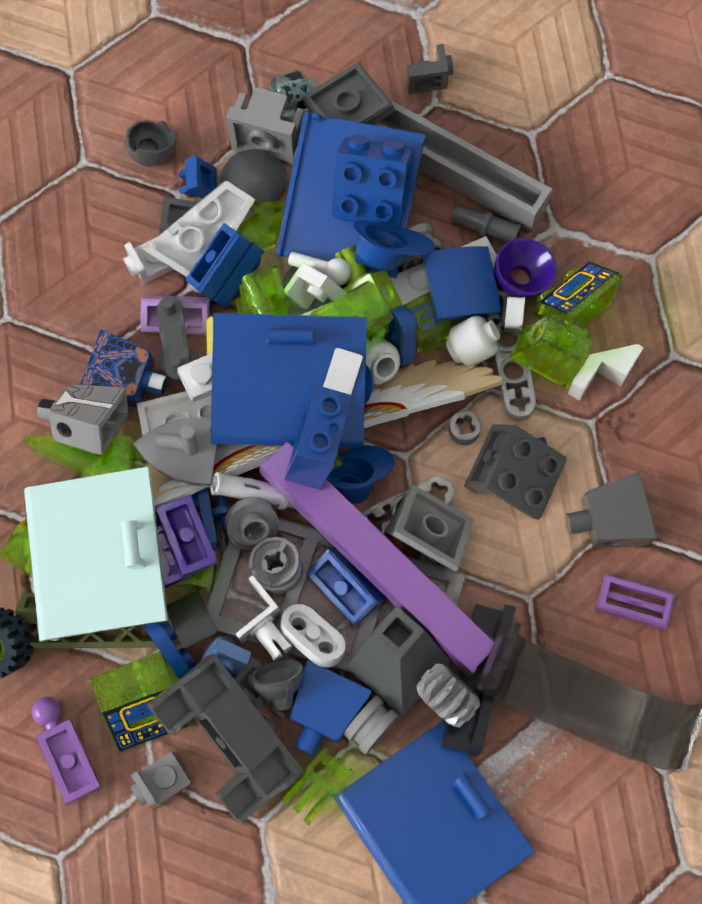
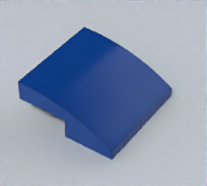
M488 246L434 250L430 254L422 255L436 322L464 317L468 319L475 315L487 317L502 313Z

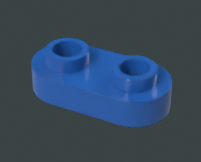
M401 305L385 313V339L394 345L400 354L399 368L413 363L415 360V354L417 353L415 329L418 327L414 313Z
M168 621L144 625L179 680L191 668L196 666L187 649L182 648L178 650L173 643V640L178 637Z

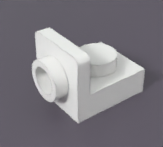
M154 239L136 248H133L130 242L124 245L128 256L123 258V261L131 276L133 277L138 274L143 284L174 270L142 250Z
M303 263L284 289V293L304 309H308L315 298L321 302H325L328 298L340 305L347 295V292L328 276Z

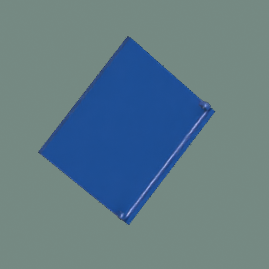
M304 112L275 255L289 258L291 252H296L329 262L331 259L336 258L335 254L341 252V250L355 245L357 248L359 236L353 229L354 222L356 221L338 219L332 214L337 151L345 137L349 138L354 135L365 136L370 141L380 143L399 141L406 147H413L412 161L406 173L401 221L397 226L398 228L407 229L426 135L324 117L319 113L309 114ZM365 266L367 272L381 271ZM399 266L392 270H386L389 277L397 279Z
M213 313L211 444L283 446L288 442L291 446H294L302 413L315 384L319 386L324 385L336 348H341L363 356L351 393L352 398L339 447L363 448L367 317Z
M444 721L438 723L333 797L404 904H465L535 852L468 755L441 748L446 727Z

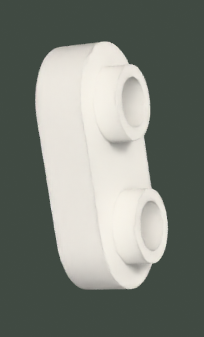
M295 604L289 606L283 612L280 622L282 635L309 660L320 667H332L341 661L345 650L343 636L313 609L306 605ZM293 625H300L303 627V630H296ZM325 648L329 650L330 653H323L319 649Z

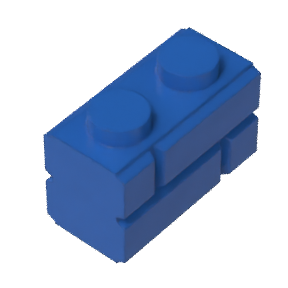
M223 223L185 280L197 291L226 308L231 300L239 296L242 284L250 272L255 271L259 267L261 256L265 251L252 240L226 223Z

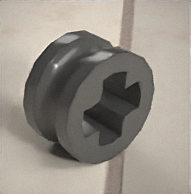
M467 410L454 414L449 425V434L452 440L460 445L474 443L479 437L481 429L480 419L476 414ZM464 421H469L471 423L470 429L474 432L470 433L467 431L466 435H461L459 433L460 427L456 424H463Z

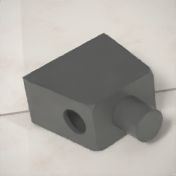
M640 472L585 492L581 500L583 510L566 514L569 534L589 531L592 546L595 548L650 546L657 538Z

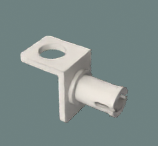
M252 575L248 579L253 588L268 605V608L240 629L236 636L242 644L249 638L256 636L271 655L273 661H276L283 656L274 643H277L285 654L293 646L273 623L274 619L281 614L278 606Z

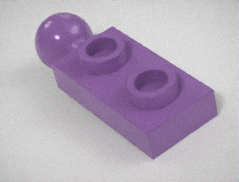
M43 697L34 703L32 717L37 724L44 726L47 731L37 735L36 738L64 802L69 805L101 789L102 786L73 721L69 719L60 724L61 705L52 697Z

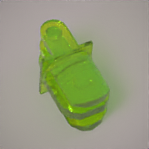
M325 747L312 763L306 767L307 770L280 800L283 804L288 805L312 778L314 783L293 807L300 814L322 788L326 790L325 794L303 819L308 826L354 773L352 768L347 770L340 764L342 760L339 757L334 759L328 753L330 750L328 747ZM320 762L328 767L321 777L313 771ZM332 773L341 779L334 788L326 782Z

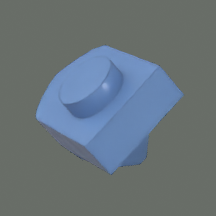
M226 634L216 638L208 645L202 660L206 656L215 654L231 676L235 678L247 666L251 652L236 646L232 637Z

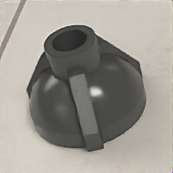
M296 658L268 662L258 667L248 676L250 686L267 702L272 701L274 709L286 710L294 706L295 699L293 694L302 684L304 671L302 664L296 661Z

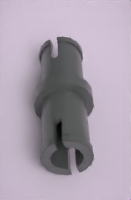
M461 203L456 205L451 219V223L454 225L457 224L479 232L478 236L487 237L488 235L505 242L519 238L522 229L521 224H515L495 217L494 212L487 210L484 213L464 206Z

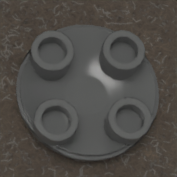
M248 149L235 154L226 162L221 172L220 183L228 181L256 199L249 210L268 211L275 207L276 202L283 195L287 184V175L282 162L275 155L265 150Z

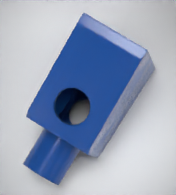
M308 660L304 669L302 684L298 689L290 717L293 723L303 727L295 748L315 757L323 738L339 744L344 737L345 730L369 702L372 691Z

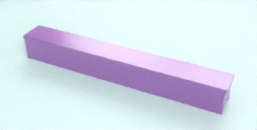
M288 442L266 462H262L259 474L390 602L423 628L447 657L467 677L477 670L476 667L497 645L331 483L325 480L320 490L284 480L293 449Z

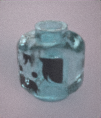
M294 70L274 76L271 79L270 87H267L266 90L286 95L287 102L282 117L290 118L295 116L297 108L304 109L305 113L309 112L308 108L304 105L302 96L314 90L316 85L313 78L307 79L302 71Z

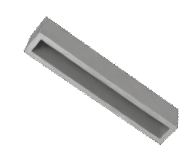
M390 100L395 112L376 123L375 126L426 135L419 171L512 223L521 224L522 228L530 233L532 232L548 207L552 188Z

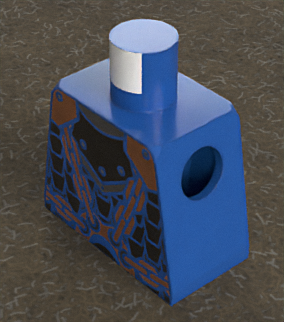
M101 329L80 385L126 388L128 406L137 407V403L142 402L145 391L162 396L167 387L168 376L153 372L155 362L149 351Z

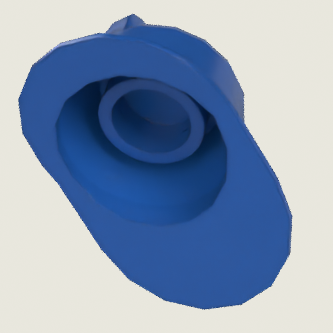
M358 220L353 225L355 233L359 236L354 254L355 261L376 270L386 271L395 269L402 265L409 255H427L433 252L435 244L430 238L413 230L389 227L368 220Z
M364 445L363 448L354 447L336 456L334 466L326 480L351 504L362 503L368 499L374 483L387 476L393 470L395 460L388 450L379 446Z

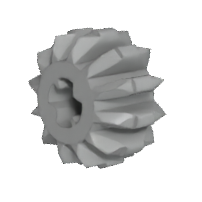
M436 663L431 669H428L416 685L418 695L448 724L454 727H461L466 721L468 722L476 714L475 711L480 706L479 698L473 690L443 664Z

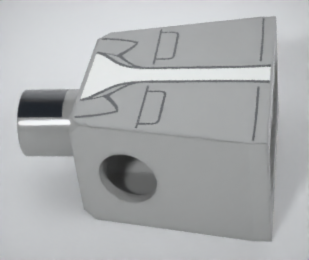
M73 384L67 387L57 401L41 399L37 415L40 420L50 421L52 437L56 442L102 455L129 418L126 388Z

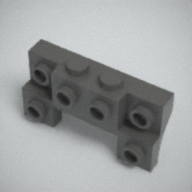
M212 654L206 656L180 680L171 683L150 701L147 706L169 735L176 733L192 718L195 719L236 773L215 795L235 821L243 823L267 801L291 786L304 773V770L276 735L277 729L273 722L266 716H262L253 705L255 700L251 693L244 687L239 686L218 657Z

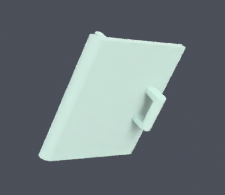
M150 467L43 484L24 489L39 642L46 640L57 641L64 637L168 621Z

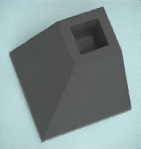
M396 606L371 634L347 666V669L403 717L420 698L416 685L420 682L424 673L436 663L443 664L446 667L451 660L423 628Z

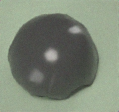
M148 120L139 121L127 130L125 148L129 156L139 164L147 167L163 165L171 159L174 153L177 132L176 130L171 132L165 121L158 123Z

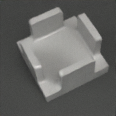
M257 87L254 89L248 105L247 94L240 92L235 107L230 106L226 116L232 150L239 152L248 149L265 150L275 155L283 164L293 166L294 152L297 148L305 110L297 108L293 122L281 120L287 102L286 95Z

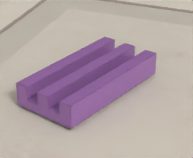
M605 574L595 610L666 630L676 594ZM611 585L666 601L665 606L609 591V587ZM606 599L661 614L662 618L606 603Z

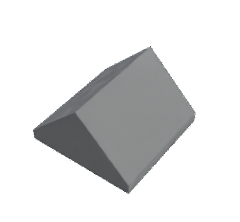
M412 484L384 532L455 572L459 568L473 519Z

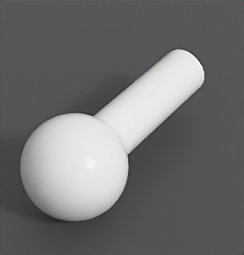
M291 252L288 258L289 265L299 268L303 263L328 276L339 286L346 284L351 277L350 265L342 258H334L328 262L296 252Z

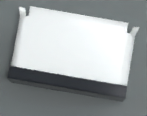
M504 295L501 330L508 328L522 331L525 297Z

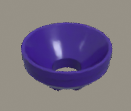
M517 238L507 242L499 250L494 262V273L498 284L503 290L515 297H525V299L538 297L550 288L556 277L557 267L552 253L547 247L533 239ZM515 269L524 270L529 276V282L526 284L515 282L511 276V271Z

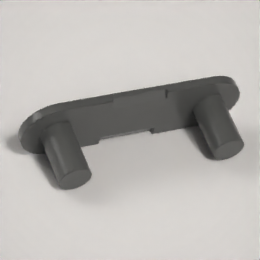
M164 297L157 306L164 368L166 374L171 379L181 380L177 373V368L190 362L183 306L176 298Z

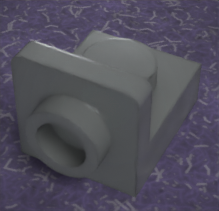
M444 44L436 46V61H419L413 65H407V87L409 94L447 89L448 76L453 75V61L451 55H445Z

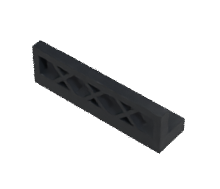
M478 604L475 605L471 620L497 646L476 667L477 670L469 677L459 669L458 677L478 696L480 706L475 711L476 714L461 727H454L446 723L441 748L477 757L483 751L516 607L505 604L500 611Z

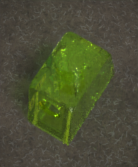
M549 314L522 329L510 359L567 389L583 367L594 338L587 332L583 323L579 321L569 323L557 315Z

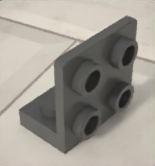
M492 424L464 487L474 493L494 495L532 519L539 520L567 458L517 425Z

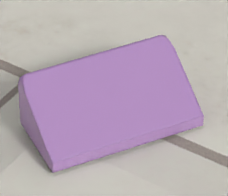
M144 295L141 298V332L160 333L157 306L164 297H173L178 299L183 306L186 334L207 335L206 320L211 316L212 299L208 297Z

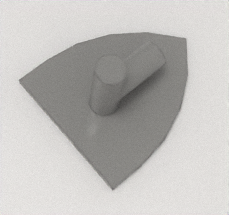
M183 418L167 422L150 430L134 443V446L145 461L160 473L177 481L211 486L218 445L211 444V418Z

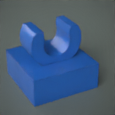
M198 156L186 159V169L179 172V177L186 181V187L180 188L179 193L188 198L198 196L203 199L217 188V169Z

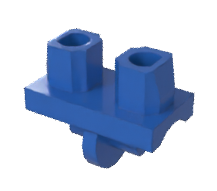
M207 487L192 494L191 498L197 512H201L202 524L213 551L221 550L216 521H220L221 530L226 531L224 525L225 517L233 505H228L226 496L218 495L216 496L217 507L213 508L211 491Z

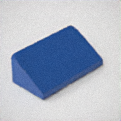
M335 547L329 548L306 573L354 626L359 624L386 599Z

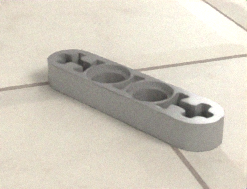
M498 290L500 302H502V305L504 303V295L513 297L506 291ZM500 314L487 316L486 322L491 320L497 325L499 333L510 332L516 338V344L512 347H503L497 341L498 349L493 358L496 374L503 378V384L499 386L505 414L511 420L525 421L533 414L536 406V397L523 333L519 329L504 328V330H501V324H499ZM509 364L519 365L523 375L519 379L511 380L505 376L503 372L504 367ZM521 387L519 392L521 401L528 402L525 405L524 411H519L517 406H511L514 404L516 396L514 389Z

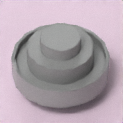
M246 498L238 501L229 509L224 525L230 541L235 546L245 550H253L264 539L275 537L278 532L279 520L275 509L268 501L261 498Z

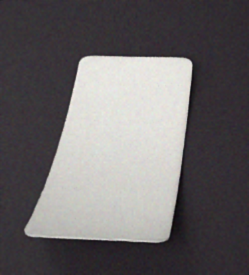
M336 348L323 387L351 395L363 356Z

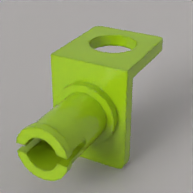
M355 245L335 254L336 258L345 259L351 268L350 280L346 284L347 287L343 289L347 292V295L370 285L384 312L397 306H402V301L387 271L367 272L364 265L355 261ZM381 285L387 289L390 300L383 294Z

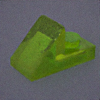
M281 200L252 204L253 216L242 222L237 231L252 240L264 251L268 250L278 243L285 204Z

